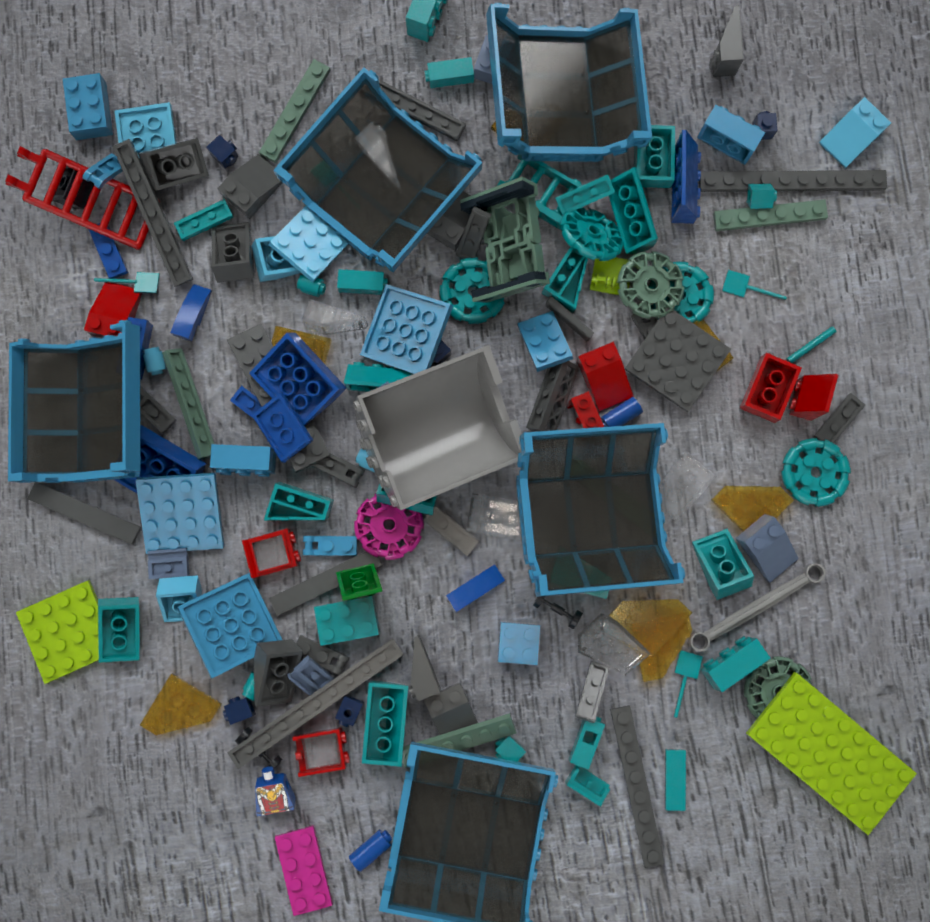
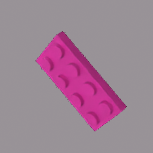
M314 825L276 835V846L293 916L332 906L333 901Z

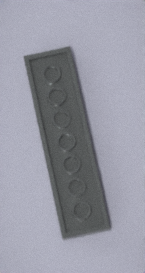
M259 324L227 339V342L261 407H263L272 398L249 373L273 348V345L262 324ZM313 420L305 426L313 441L289 459L296 473L330 456Z

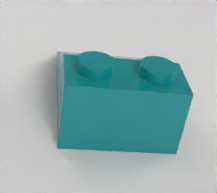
M728 529L692 542L707 583L716 600L752 587L754 574Z
M139 597L98 599L99 663L140 660Z

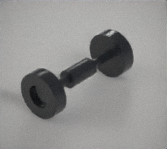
M545 596L536 598L533 604L534 607L539 608L542 602L551 607L552 611L570 618L571 621L568 627L571 629L576 627L583 614L577 610L572 616L558 604H552L545 600Z
M247 727L235 742L239 745L248 739L253 730ZM266 751L258 755L260 758L263 757L269 763V766L273 768L282 761L279 755L272 761L265 754Z

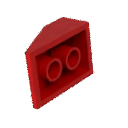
M105 282L89 311L84 331L103 338L105 335L118 336V333L122 332L110 329V325L118 324L120 320H128V317L135 318L142 293H134V288Z
M614 341L578 356L577 364L598 412L634 397Z
M838 374L804 375L799 378L793 389L795 391L794 398H791L789 402V415L812 421L828 413Z

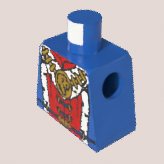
M272 766L263 768V776L257 778L255 786L257 817L294 810L296 797L286 774H275Z

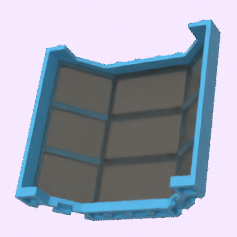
M490 4L486 13L499 146H507L508 151L515 155H522V159L525 161L598 162L604 160L606 155L613 153V156L628 152L627 148L633 146L642 148L652 139L638 9H619L614 19L591 28H583L581 26H530L527 24L518 26L506 16L510 8L509 4Z
M363 67L273 171L276 177L290 188L289 191L299 201L303 199L302 202L343 237L350 246L366 259L371 261L374 258L376 259V264L382 267L386 266L391 272H394L482 170V160L477 154H471L468 150L465 152V156L453 153L447 144L440 143L436 135L425 131L420 122H414L409 118L410 116L405 110H399L380 88L378 75L374 71H368Z
M120 320L118 324L110 325V329L122 332L118 333V336L105 335L103 339L89 338V341L76 340L74 344L68 345L37 344L25 338L18 339V342L9 343L8 482L83 483L139 477L140 326L131 324L129 320Z
M664 423L524 432L520 435L521 453H518L517 466L521 467V470H519V475L516 476L523 556L525 564H529L531 567L528 573L531 583H535L534 592L536 597L684 583L685 570L681 563L673 562L665 544L667 542V534L663 528L665 516L661 511L662 494L659 493L658 486L660 484V476L656 470L660 446L665 444L668 439V432L664 427Z
M411 742L407 759V767L411 768L410 772L406 771L388 863V868L391 869V872L387 871L379 911L432 922H533L529 917L532 881H536L537 878L535 863L540 860L541 849L538 848L539 840L543 841L545 829L542 828V823L547 820L548 809L545 806L549 793H552L553 787L556 788L558 783V775H555V770Z

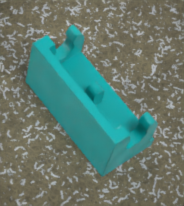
M578 765L574 766L565 781L567 786L600 807L610 791L608 783Z

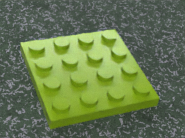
M90 580L16 612L44 684L99 661L98 599Z

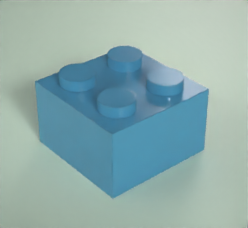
M500 622L497 661L538 665L540 625Z

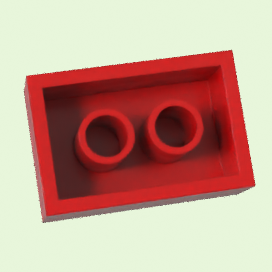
M766 352L759 359L740 409L773 423L780 421L802 367Z

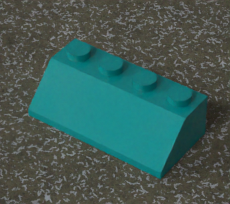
M633 167L611 179L615 193L608 195L620 236L623 239L626 254L644 252L654 247L658 240L637 168Z
M353 362V365L348 364L344 384L347 390L369 392L377 389L387 381L392 383L413 374L392 366L391 368H383L384 365L381 364L365 366V363Z
M380 681L369 682L362 764L402 767L409 685Z

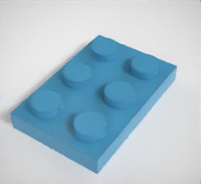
M553 311L517 323L537 372L573 360V354Z

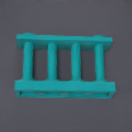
M518 154L517 159L521 161L508 181L500 180L497 186L519 178L527 164L536 169L530 181L537 184L543 174L553 179L541 199L536 201V206L539 209L538 217L560 230V222L563 216L559 207L556 210H551L547 207L546 203L559 183L568 188V191L582 186V183L577 179L567 177L542 161H525L522 159V155Z

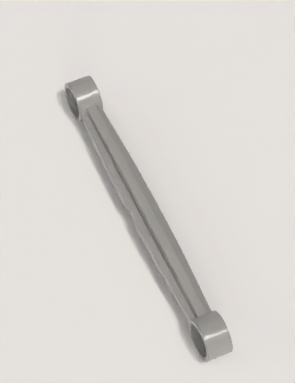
M817 563L806 565L803 569V574L759 597L704 633L693 632L688 639L689 646L698 652L707 650L710 646V641L752 619L809 582L819 583L823 581L826 575L824 567ZM812 566L820 570V576L816 580H812L808 574ZM696 635H703L705 637V645L701 649L693 645V638Z

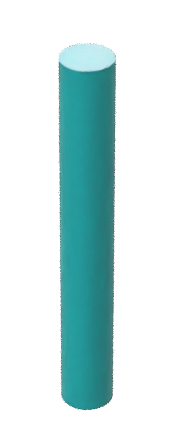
M831 326L786 358V360L794 363L835 334L836 329Z

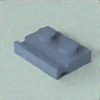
M187 548L147 551L149 579L189 576Z
M308 655L294 668L291 674H287L289 680L309 696L334 679L331 674Z

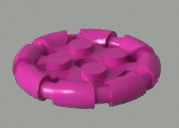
M374 494V497L367 498L357 510V520L354 521L355 536L362 543V548L376 558L378 556L384 557L385 560L402 558L405 553L412 552L422 538L420 536L421 530L424 529L422 513L409 510L412 515L407 517L404 511L408 509L400 510L397 507L379 503L381 507L375 510L373 506L379 502H376V494ZM365 517H371L370 524L364 523ZM386 520L394 522L395 527L392 530L384 528L383 524ZM408 526L414 528L413 534L407 532ZM371 532L374 538L369 541L366 535ZM403 540L405 545L399 548L397 543ZM381 543L388 545L387 550L380 549Z

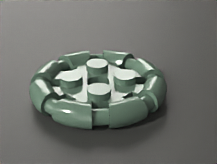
M655 251L651 253L640 252L631 256L628 259V263L624 264L620 269L617 279L620 288L618 290L620 299L625 307L628 306L632 313L646 319L656 317V319L662 318L674 310L673 308L681 302L684 293V287H682L683 275L678 265L672 263L669 260L670 257ZM647 261H651L653 266H648ZM663 265L669 269L667 272L662 268ZM633 267L638 269L636 273L632 270ZM648 280L655 282V289H650L647 286ZM669 281L674 282L675 287H670ZM627 282H632L631 288H627ZM667 296H668L669 299H670L669 302H667L666 300H664ZM635 297L641 301L639 305L633 301ZM655 304L656 309H651V305Z
M774 656L752 671L749 678H746L744 697L747 698L748 709L756 719L776 696V688L783 687L791 677L787 674L789 669L793 670V673H798L811 684L810 680L812 678L800 663L796 664L793 662V659L788 657ZM775 666L777 672L771 673L770 668ZM759 676L764 678L761 680L760 685L756 683ZM760 694L762 701L756 702L754 696Z

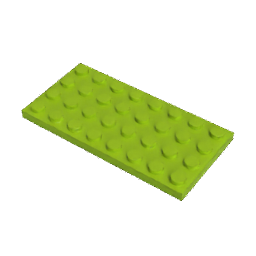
M796 672L792 674L746 732L755 742L868 836L917 774Z

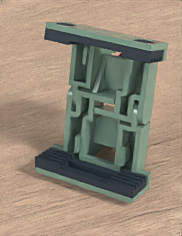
M524 177L460 200L461 211L469 213V215L474 206L492 214L484 234V243L488 245L485 248L490 286L472 290L473 302L488 303L550 284L549 272H545L542 245L539 244L541 242L538 221L539 209L535 201V197L538 196L537 184ZM514 203L515 213L509 212L504 207Z

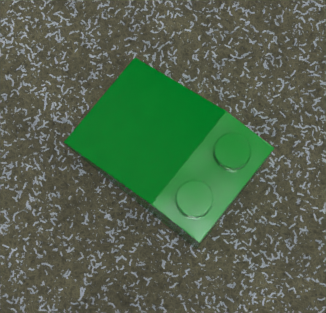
M374 563L336 572L342 601L353 600L362 596H373L378 592H382Z

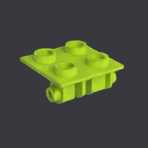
M616 257L609 261H599L596 258L589 290L619 295L618 290L620 288L617 279L621 267L628 263V259Z

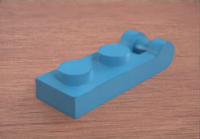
M111 153L88 168L82 178L88 182H93L95 187L101 189L105 183L123 172L117 156Z
M303 536V542H305L303 555L357 556L356 536ZM313 542H318V550L312 549Z

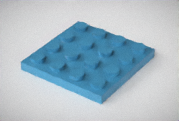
M386 284L360 355L412 374L431 368L453 305Z
M215 473L140 477L135 480L146 554L147 551L187 548V551L224 548Z
M250 573L177 607L211 679L254 658L257 643L282 640Z

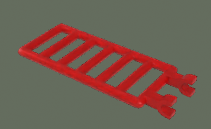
M19 147L17 156L35 163V168L28 183L8 174L5 184L24 191L23 201L136 250L142 248L149 231L145 220L136 241L125 237L138 206L130 186L115 179H111L106 183L115 188L101 223L97 225L88 221L101 189L95 186L91 191L82 216L79 217L70 213L82 184L83 174L88 167L48 149H43L40 155H37L24 147ZM49 158L59 164L45 198L41 201L32 197V194L46 160ZM67 166L78 172L64 206L60 209L51 205V202ZM124 191L133 195L121 227L118 233L107 229L121 192Z

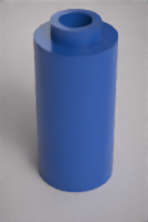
M631 397L600 418L604 427L623 426L642 414L643 410L638 401Z
M379 829L349 855L351 863L358 871L362 872L392 846L390 834L386 830L382 831Z

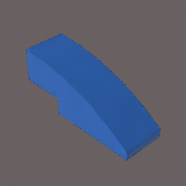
M193 284L170 332L173 336L192 342L197 326L201 324L212 292L211 289Z
M494 564L447 594L446 597L457 612L504 582L505 579Z

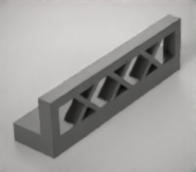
M567 361L547 368L526 428L534 431H549L545 428L548 421L551 420L550 431L557 430L579 369L577 365ZM567 367H570L571 372L570 375L567 377L566 370ZM563 385L564 392L560 395L559 389L560 386ZM557 402L558 408L557 411L554 412L553 406L554 403Z

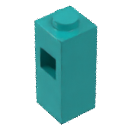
M472 57L427 63L428 70L424 71L425 80L430 83V89L474 83Z
M338 269L337 289L339 293L382 295L385 285L388 284V278H385L384 272Z
M597 716L594 723L582 721L568 759L570 763L589 770L605 724L601 722L602 718Z

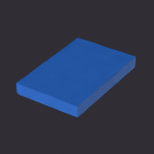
M284 393L276 395L252 415L282 463L288 461L313 441V438Z

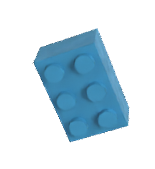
M96 73L63 78L68 126L71 135L76 140L113 135L107 83L101 74Z
M715 105L697 138L746 165L765 132L759 126L746 122L743 117L730 113L725 107Z
M211 444L210 468L216 470V473H220V475H231V472H235L239 476H250L251 473H255L259 477H270V474H275L276 453L273 448L264 446Z

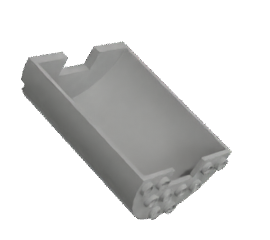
M489 345L355 397L353 406L357 420L356 424L361 435V439H359L361 448L366 450L368 466L374 469L378 482L385 490L393 507L403 510L518 461V453H521V445L519 444L521 431L517 420L509 419L497 384L502 383V379Z

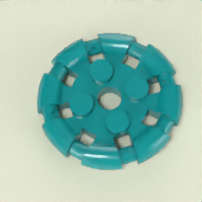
M581 207L563 215L560 222L562 236L571 248L574 247L578 250V254L591 260L597 258L599 261H609L621 253L624 244L618 226L612 220H608L603 213L591 208L586 210L584 207Z
M476 257L461 259L458 264H452L442 277L443 282L439 287L440 300L453 305L451 300L456 298L458 304L453 305L450 316L460 322L466 321L468 324L487 322V319L490 317L494 318L505 304L504 298L488 303L473 302L472 296L468 293L470 287L478 289L490 286L487 260L481 261ZM476 267L483 269L482 274L475 271ZM464 269L466 274L460 276L459 271ZM450 283L455 284V289L449 288ZM486 306L488 310L483 313L480 309ZM465 308L472 310L470 315L464 313Z
M672 262L676 263L682 272L684 279L682 287H684L685 298L673 309L692 323L698 324L710 312V305L714 301L713 285H710L708 275L698 266L693 267L688 265V262ZM664 266L662 267L666 272L669 270ZM684 273H690L691 277L684 276ZM650 280L651 282L648 287L650 289H655V282L653 280ZM669 281L670 287H675L674 282ZM701 283L703 289L698 290L697 284ZM668 296L664 299L667 302L670 301ZM699 300L703 302L702 306L696 305ZM651 305V309H656V305ZM691 312L692 316L688 318L685 314Z
M809 438L798 442L796 447L789 449L782 463L784 468L781 474L785 488L790 490L791 496L805 505L813 504L815 507H821L835 502L837 497H841L845 493L850 483L848 477L851 474V468L847 456L840 452L841 448L825 439L821 441L817 440V438ZM821 448V453H815V449ZM803 451L806 456L801 459L799 453ZM832 455L837 459L836 462L830 458ZM792 466H796L795 472H791ZM813 467L818 468L820 471L818 478L811 475ZM836 472L841 473L840 479H835ZM797 481L802 485L800 489L795 486ZM830 487L833 491L829 494L825 489ZM810 491L816 492L815 497L810 495Z

